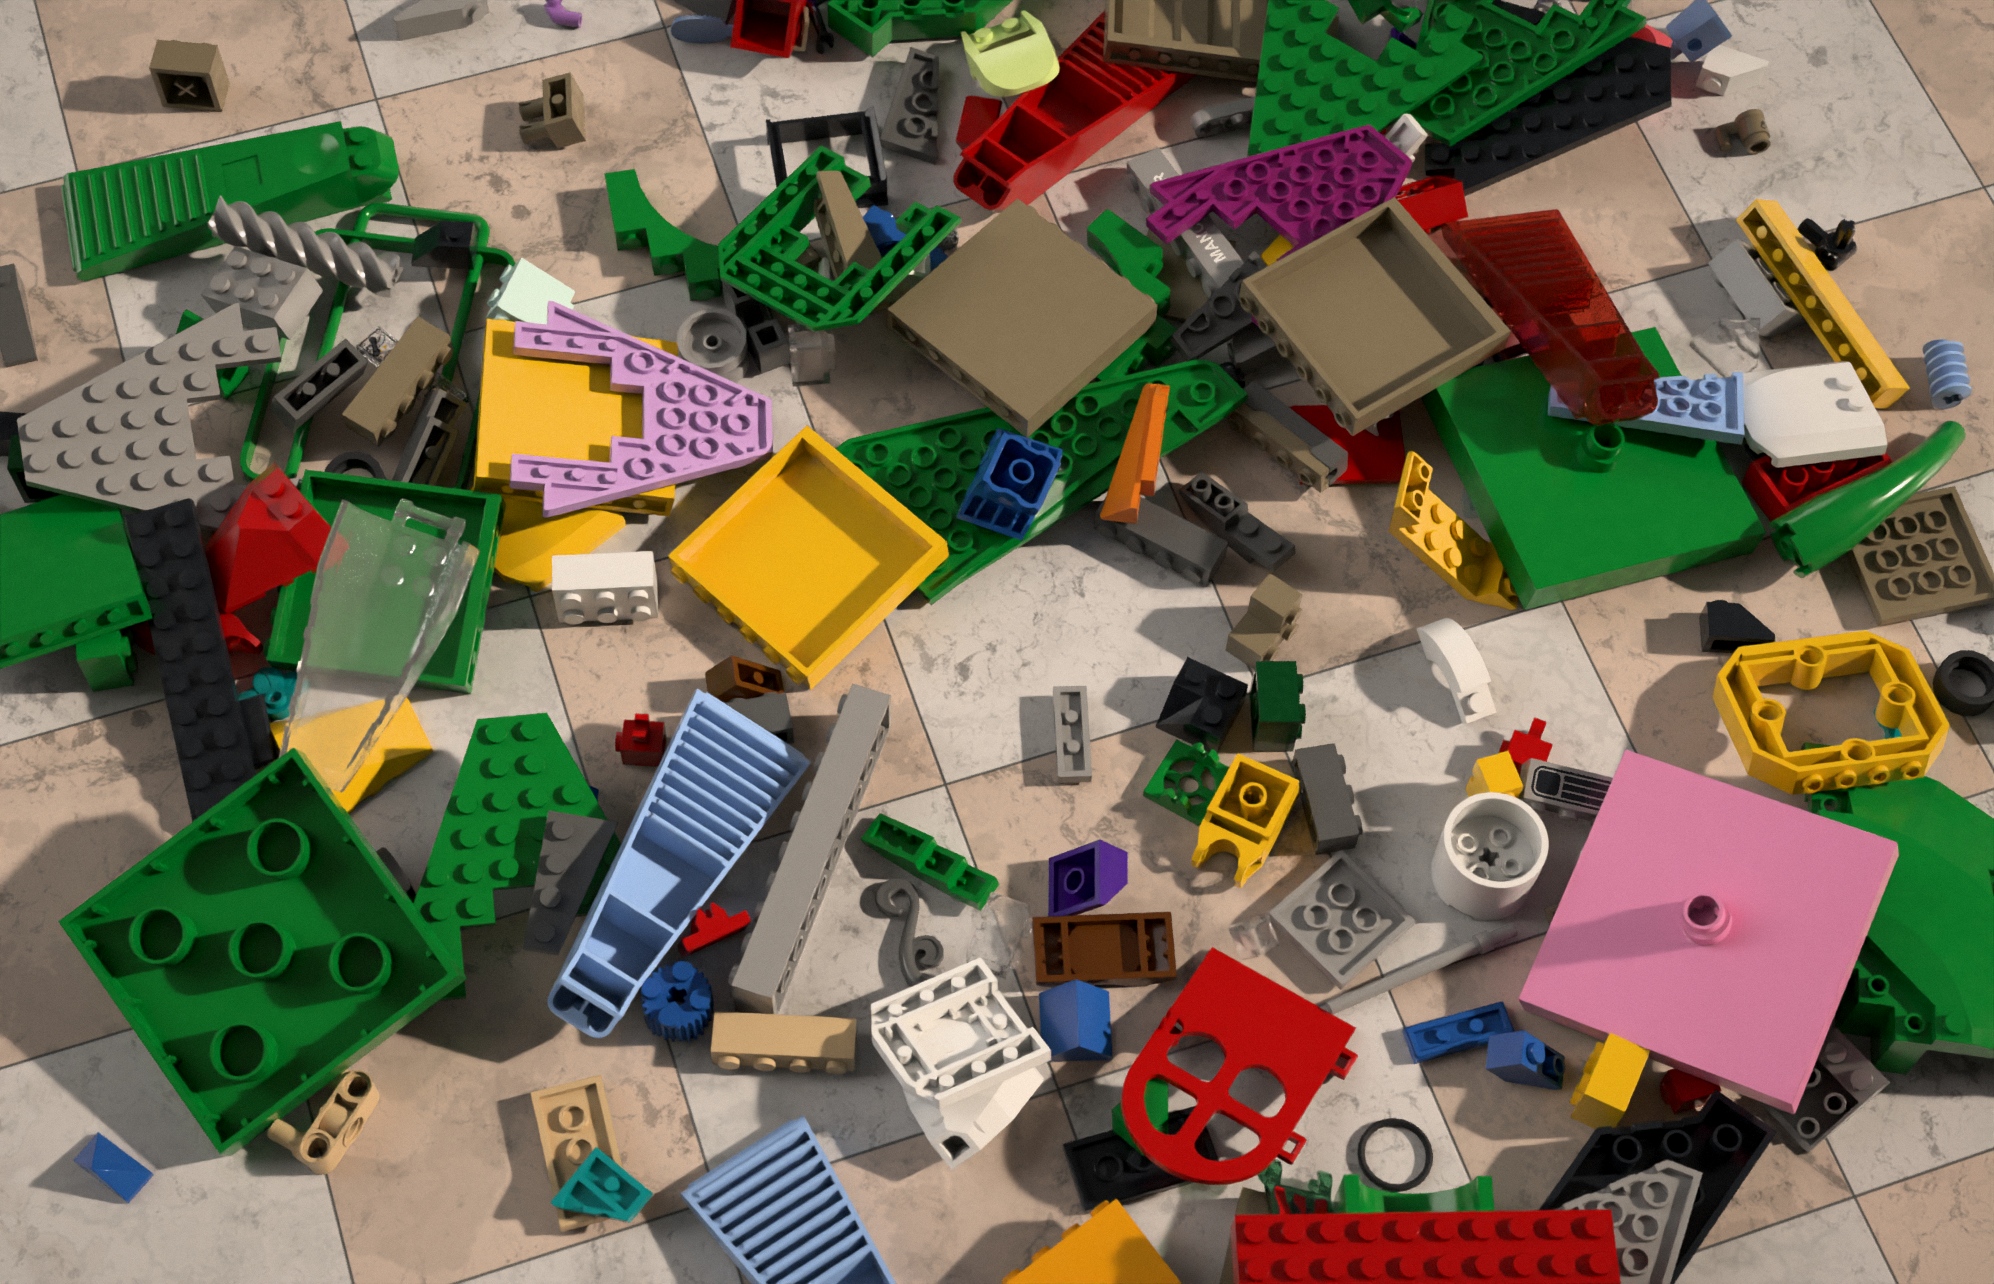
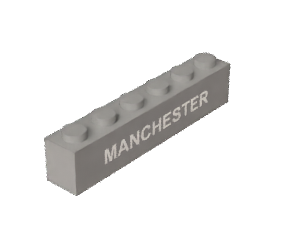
M1156 148L1128 161L1127 175L1124 179L1131 193L1135 192L1139 197L1143 210L1147 214H1153L1164 205L1150 193V184L1178 176L1179 174L1161 150ZM1209 215L1171 241L1175 254L1183 256L1189 273L1193 277H1198L1208 298L1229 279V276L1237 268L1244 264L1243 260Z

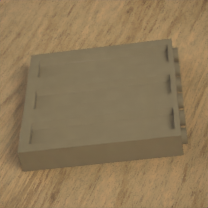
M1106 0L1103 62L1257 82L1268 0Z

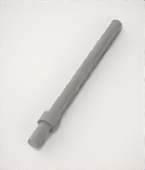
M1510 923L1491 932L1484 930L1477 933L1468 942L1326 1002L1327 1010L1331 1014H1336L1475 953L1482 955L1495 949L1496 944L1517 936L1516 927L1513 923Z

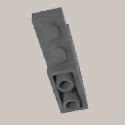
M1201 471L1179 489L1181 497L1207 527L1218 537L1228 541V546L1248 563L1251 564L1256 560L1273 573L1296 554L1294 544L1250 514L1246 502Z

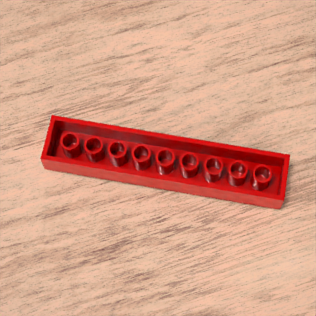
M1611 1209L1234 1215L1230 1228L1234 1284H1621Z

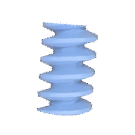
M1945 339L1932 340L1924 344L1922 350L1928 375V384L1930 386V395L1932 396V405L1939 409H1950L1959 405L1963 399L1969 397L1972 393L1971 386L1968 385L1970 379L1966 374L1968 372L1967 365L1964 364L1966 358L1963 354V344Z

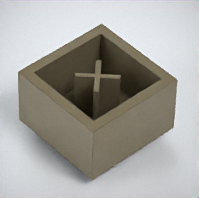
M157 39L149 69L162 106L222 112L230 83L218 45Z

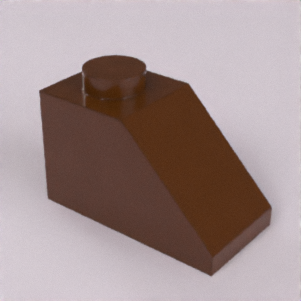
M733 655L705 672L707 692L723 703L734 698H756L768 692L784 693L781 670Z

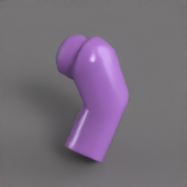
M546 0L544 4L545 11L554 23L581 27L582 13L565 10L561 4L562 0Z

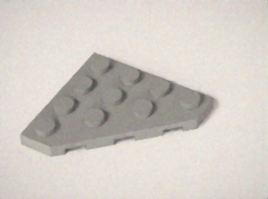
M1665 1160L1641 1173L1632 1174L1611 1183L1606 1188L1592 1194L1588 1193L1569 1201L1555 1210L1611 1209L1620 1283L1670 1284L1702 1172L1670 1160Z

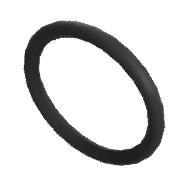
M1389 1118L1373 1123L1365 1130L1358 1143L1357 1156L1363 1173L1376 1186L1388 1191L1400 1192L1417 1187L1429 1175L1433 1165V1151L1427 1136L1419 1127L1403 1119ZM1394 1125L1409 1129L1416 1134L1424 1146L1426 1154L1424 1168L1419 1176L1410 1182L1403 1184L1385 1182L1375 1176L1367 1165L1365 1158L1366 1143L1375 1131L1385 1126Z

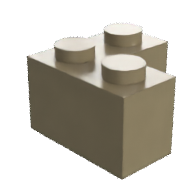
M1269 573L1251 595L1247 613L1228 635L1225 651L1253 669L1256 661H1274L1280 651L1278 646L1284 639L1289 641L1299 627L1296 621L1302 613L1300 603L1303 594Z

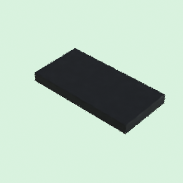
M1195 1106L1168 1113V1135H1175L1180 1131ZM1205 1126L1194 1143V1147L1202 1157L1212 1161H1219L1208 1128ZM1114 1130L1064 1143L1062 1147L1084 1215L1091 1213L1095 1207L1104 1201L1111 1203L1117 1199L1123 1204L1195 1183L1166 1172L1145 1155L1142 1156Z

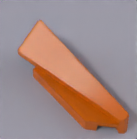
M1148 383L1142 389L1100 514L1102 520L1137 524L1141 495L1154 496L1170 389L1169 385Z

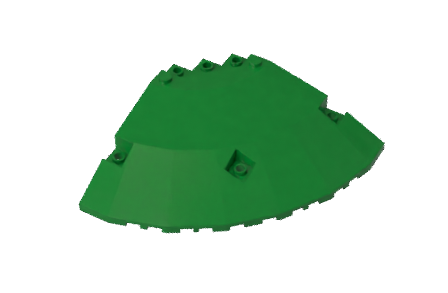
M1804 742L1801 750L1830 747L1832 745ZM1926 776L1913 780H1900L1847 789L1804 793V802H1808V812L1896 841L1898 844L1897 861L1836 1010L1835 1028L1837 1027L1843 1034L1870 1037L1871 1063L1879 1071L1906 1075L1927 1050L1994 1059V818L1941 782ZM1824 805H1831L1834 811L1826 810Z

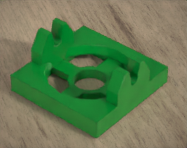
M1176 739L1144 789L1143 796L1200 826L1207 813V808L1229 767L1219 762L1220 757L1214 749L1206 752L1203 743H1195L1191 747ZM1181 761H1194L1196 763L1191 772L1180 774L1171 769L1174 764ZM1205 768L1210 771L1214 778L1213 791L1202 786L1200 776ZM1164 778L1175 784L1176 795L1174 789L1164 788ZM1193 778L1198 783V789L1192 793L1184 792L1179 786V782L1182 779ZM1198 796L1206 800L1200 804L1191 805L1188 799Z

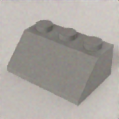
M1736 239L1708 262L1714 271L1712 273L1713 279L1720 287L1726 288L1730 294L1728 301L1737 311H1741L1746 317L1744 324L1754 335L1760 334L1771 338L1807 323L1754 246Z

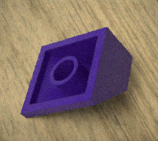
M1099 839L1050 857L1048 916L1079 915L1105 906L1128 884L1127 852Z

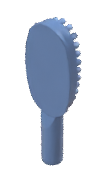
M690 14L683 17L678 16V18L674 19L671 26V34L674 38L691 43L720 42L727 36L732 37L733 25H727L721 18L717 19L715 16L711 17L710 15L708 17L706 15L696 16V14L693 16Z

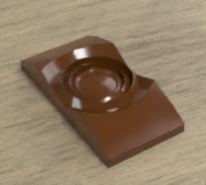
M1171 912L1032 917L1037 986L1054 988L1077 979L1093 986L1115 984L1139 987L1168 982L1177 978Z

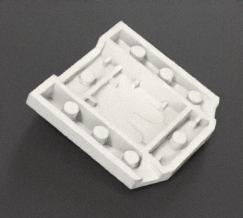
M1840 361L1743 373L1744 437L1754 452L1757 454L1764 452L1772 458L1771 464L1776 468L1885 455L1887 439L1884 423L1850 362Z
M981 957L871 1004L873 1046L907 1093L939 1110L1051 1060L1050 1048L1034 1027L1027 1029L999 992L998 980Z

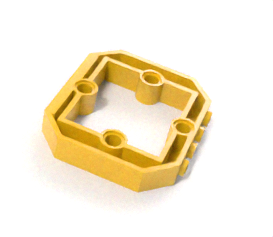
M1866 630L1738 647L1717 674L1712 697L1747 774L1791 795L1922 778L1942 751L1950 727L1910 649ZM1869 672L1880 692L1875 712L1877 721L1885 727L1899 729L1902 737L1874 741L1851 738L1845 740L1842 745L1788 752L1781 738L1786 715L1785 708L1776 700L1763 699L1758 687L1791 682L1797 688L1811 690L1820 685L1822 678Z

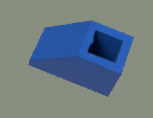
M1525 1030L1491 1035L1488 1039L1486 1070L1506 1082L1561 1090L1565 1073V1056Z

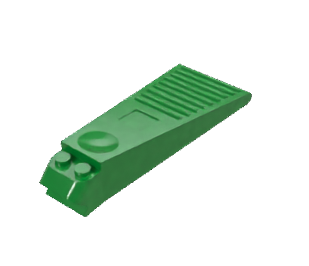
M341 121L67 173L63 177L64 185L61 186L73 271L76 272L79 280L88 281L225 244L218 237H213L212 231L208 227V222L215 212L220 196H222L227 205L238 201L248 203L257 215L269 211L275 212L282 217L286 225L294 222L310 221L372 203L390 202L392 200L390 188L395 184L399 175L394 141L391 136L369 127L358 126L343 129Z

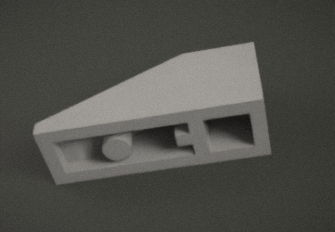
M420 0L392 19L396 36L402 41L466 28L488 14L489 8L487 0Z

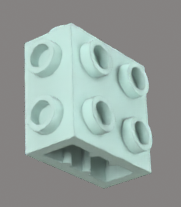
M521 258L514 266L509 264L503 271L499 279L503 282L500 290L496 288L490 296L487 305L491 308L486 318L546 324L548 301H554L573 309L574 304L570 303L575 291Z

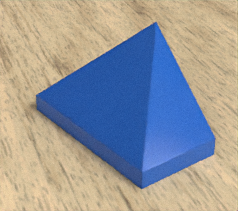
M99 1132L73 1160L127 1203L131 1202L154 1175Z

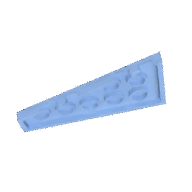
M1732 372L1731 377L1718 378L1716 373L1704 374L1703 379L1690 380L1685 376L1637 379L1635 384H1622L1620 380L1608 381L1607 386H1593L1589 382L1552 384L1548 398V415L1592 423L1605 421L1625 428L1708 439L1723 443L1742 444L1745 435L1743 372Z

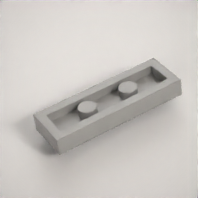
M1053 686L1058 783L1091 782L1092 767L1087 686Z

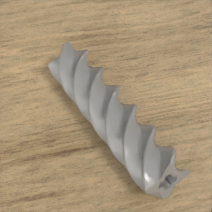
M220 196L215 212L208 222V227L212 231L213 237H218L227 244L247 247L254 253L277 257L279 260L306 267L313 273L323 277H336L339 281L352 287H366L372 293L382 297H392L396 282L403 270V267H400V257L395 253L384 252L375 255L374 251L366 243L354 242L346 245L342 238L334 232H324L316 235L313 229L305 222H294L286 225L279 214L269 211L257 215L253 208L243 201L227 205L222 196Z

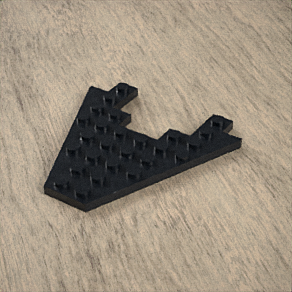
M1494 0L1491 3L1535 26L1538 25L1546 14L1536 9L1502 0ZM1627 37L1572 73L1567 74L1517 105V111L1506 112L1486 124V140L1459 141L1451 147L1445 143L1425 144L1426 176L1455 174V180L1462 181L1464 195L1467 196L1672 107L1671 48L1635 37Z

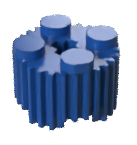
M678 961L673 963L671 967L665 964L664 969L659 967V972L653 971L652 977H648L642 985L641 1004L645 1022L653 1035L657 1034L658 1037L663 1035L664 1040L671 1038L672 1042L679 1039L680 1042L686 1040L690 1043L691 1038L697 1040L698 1034L704 1035V1027L707 1028L709 1026L708 1021L712 1020L711 1014H714V1001L711 984H709L707 977L704 978L703 972L699 973L697 967L693 969V965L690 962ZM682 1001V1002H684V1003L681 1004V1005H678L676 1002Z

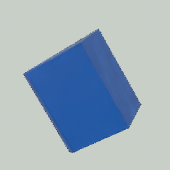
M1075 979L1039 993L1040 1035L1051 1050V1060L1048 1062L1103 1061L1113 1059L1109 991Z

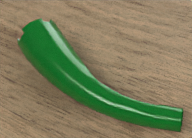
M1955 421L1943 422L1922 443L1889 465L1841 487L1820 494L1771 521L1769 526L1775 527L1776 531L1772 532L1770 537L1784 562L1789 559L1793 561L1798 567L1793 573L1800 578H1805L1852 550L1944 467L1965 440L1966 433L1962 425Z

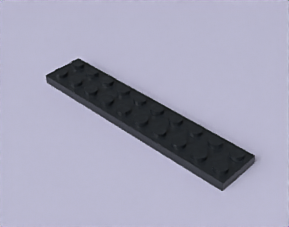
M187 498L126 516V522L137 571L153 617L148 622L193 822L253 778L256 773L195 503L191 498Z

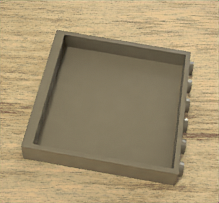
M1395 197L1242 280L1239 293V302L1242 308L1252 314L1257 320L1260 330L1265 335L1271 337L1276 343L1279 353L1284 358L1290 360L1295 366L1298 376L1303 381L1309 383L1314 389L1317 399L1322 404L1328 406L1333 412L1336 422L1342 428L1345 427L1352 436L1502 351L1506 347L1511 332Z
M1017 198L887 309L888 328L1028 438L1156 323L1158 305L1148 294H1143L1132 286L1126 277L1119 276L1102 259L1095 258L1086 251L1080 242L1072 240L1056 224L1050 223L1040 216L1034 207L1026 205Z

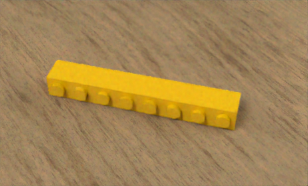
M1755 199L1735 220L1835 362H1850L1874 407L1889 408L1910 389L1779 203L1773 200Z

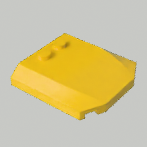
M503 498L506 507L494 571L503 581L511 584L517 582L529 586L531 591L538 593L552 582V556L589 554L625 527V519L620 511L582 508L547 518L542 517L543 503Z

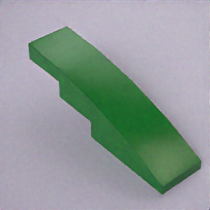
M879 813L861 837L862 843L892 863L943 893L979 911L982 910L999 886L995 876L968 865L964 856L937 845L933 836Z

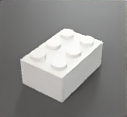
M653 551L552 556V593L559 623L566 622L576 625L584 621L612 623L616 620L632 619L635 621H646L650 618H658V582Z

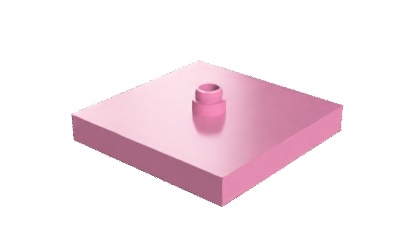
M1625 749L1519 996V1001L1527 1012L1602 1041L1606 1040L1609 1033L1615 1034L1650 1050L1649 1059L1795 1115L1897 861L1898 844L1896 841Z

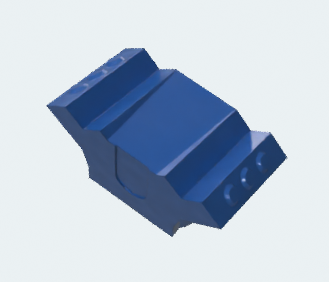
M998 428L981 459L979 469L966 492L963 503L957 511L956 518L1022 541L1035 515L1040 511L1061 465L1060 459L1063 450Z

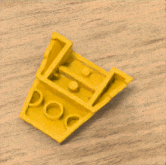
M406 695L270 723L272 735L281 754L284 755L293 747L305 753L348 814L355 810L354 806L369 795L373 797L380 792L382 786L394 777H400L433 752Z

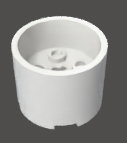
M1480 793L1460 802L1452 810L1446 821L1431 863L1433 885L1443 902L1447 906L1452 905L1457 910L1473 916L1472 919L1479 921L1499 920L1518 911L1529 897L1548 854V834L1541 818L1525 802L1503 793Z

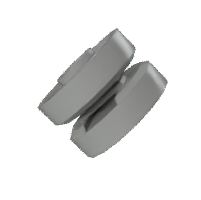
M709 308L691 314L681 324L677 334L678 351L681 359L735 383H738L746 375L750 364L746 329L737 316L727 310Z

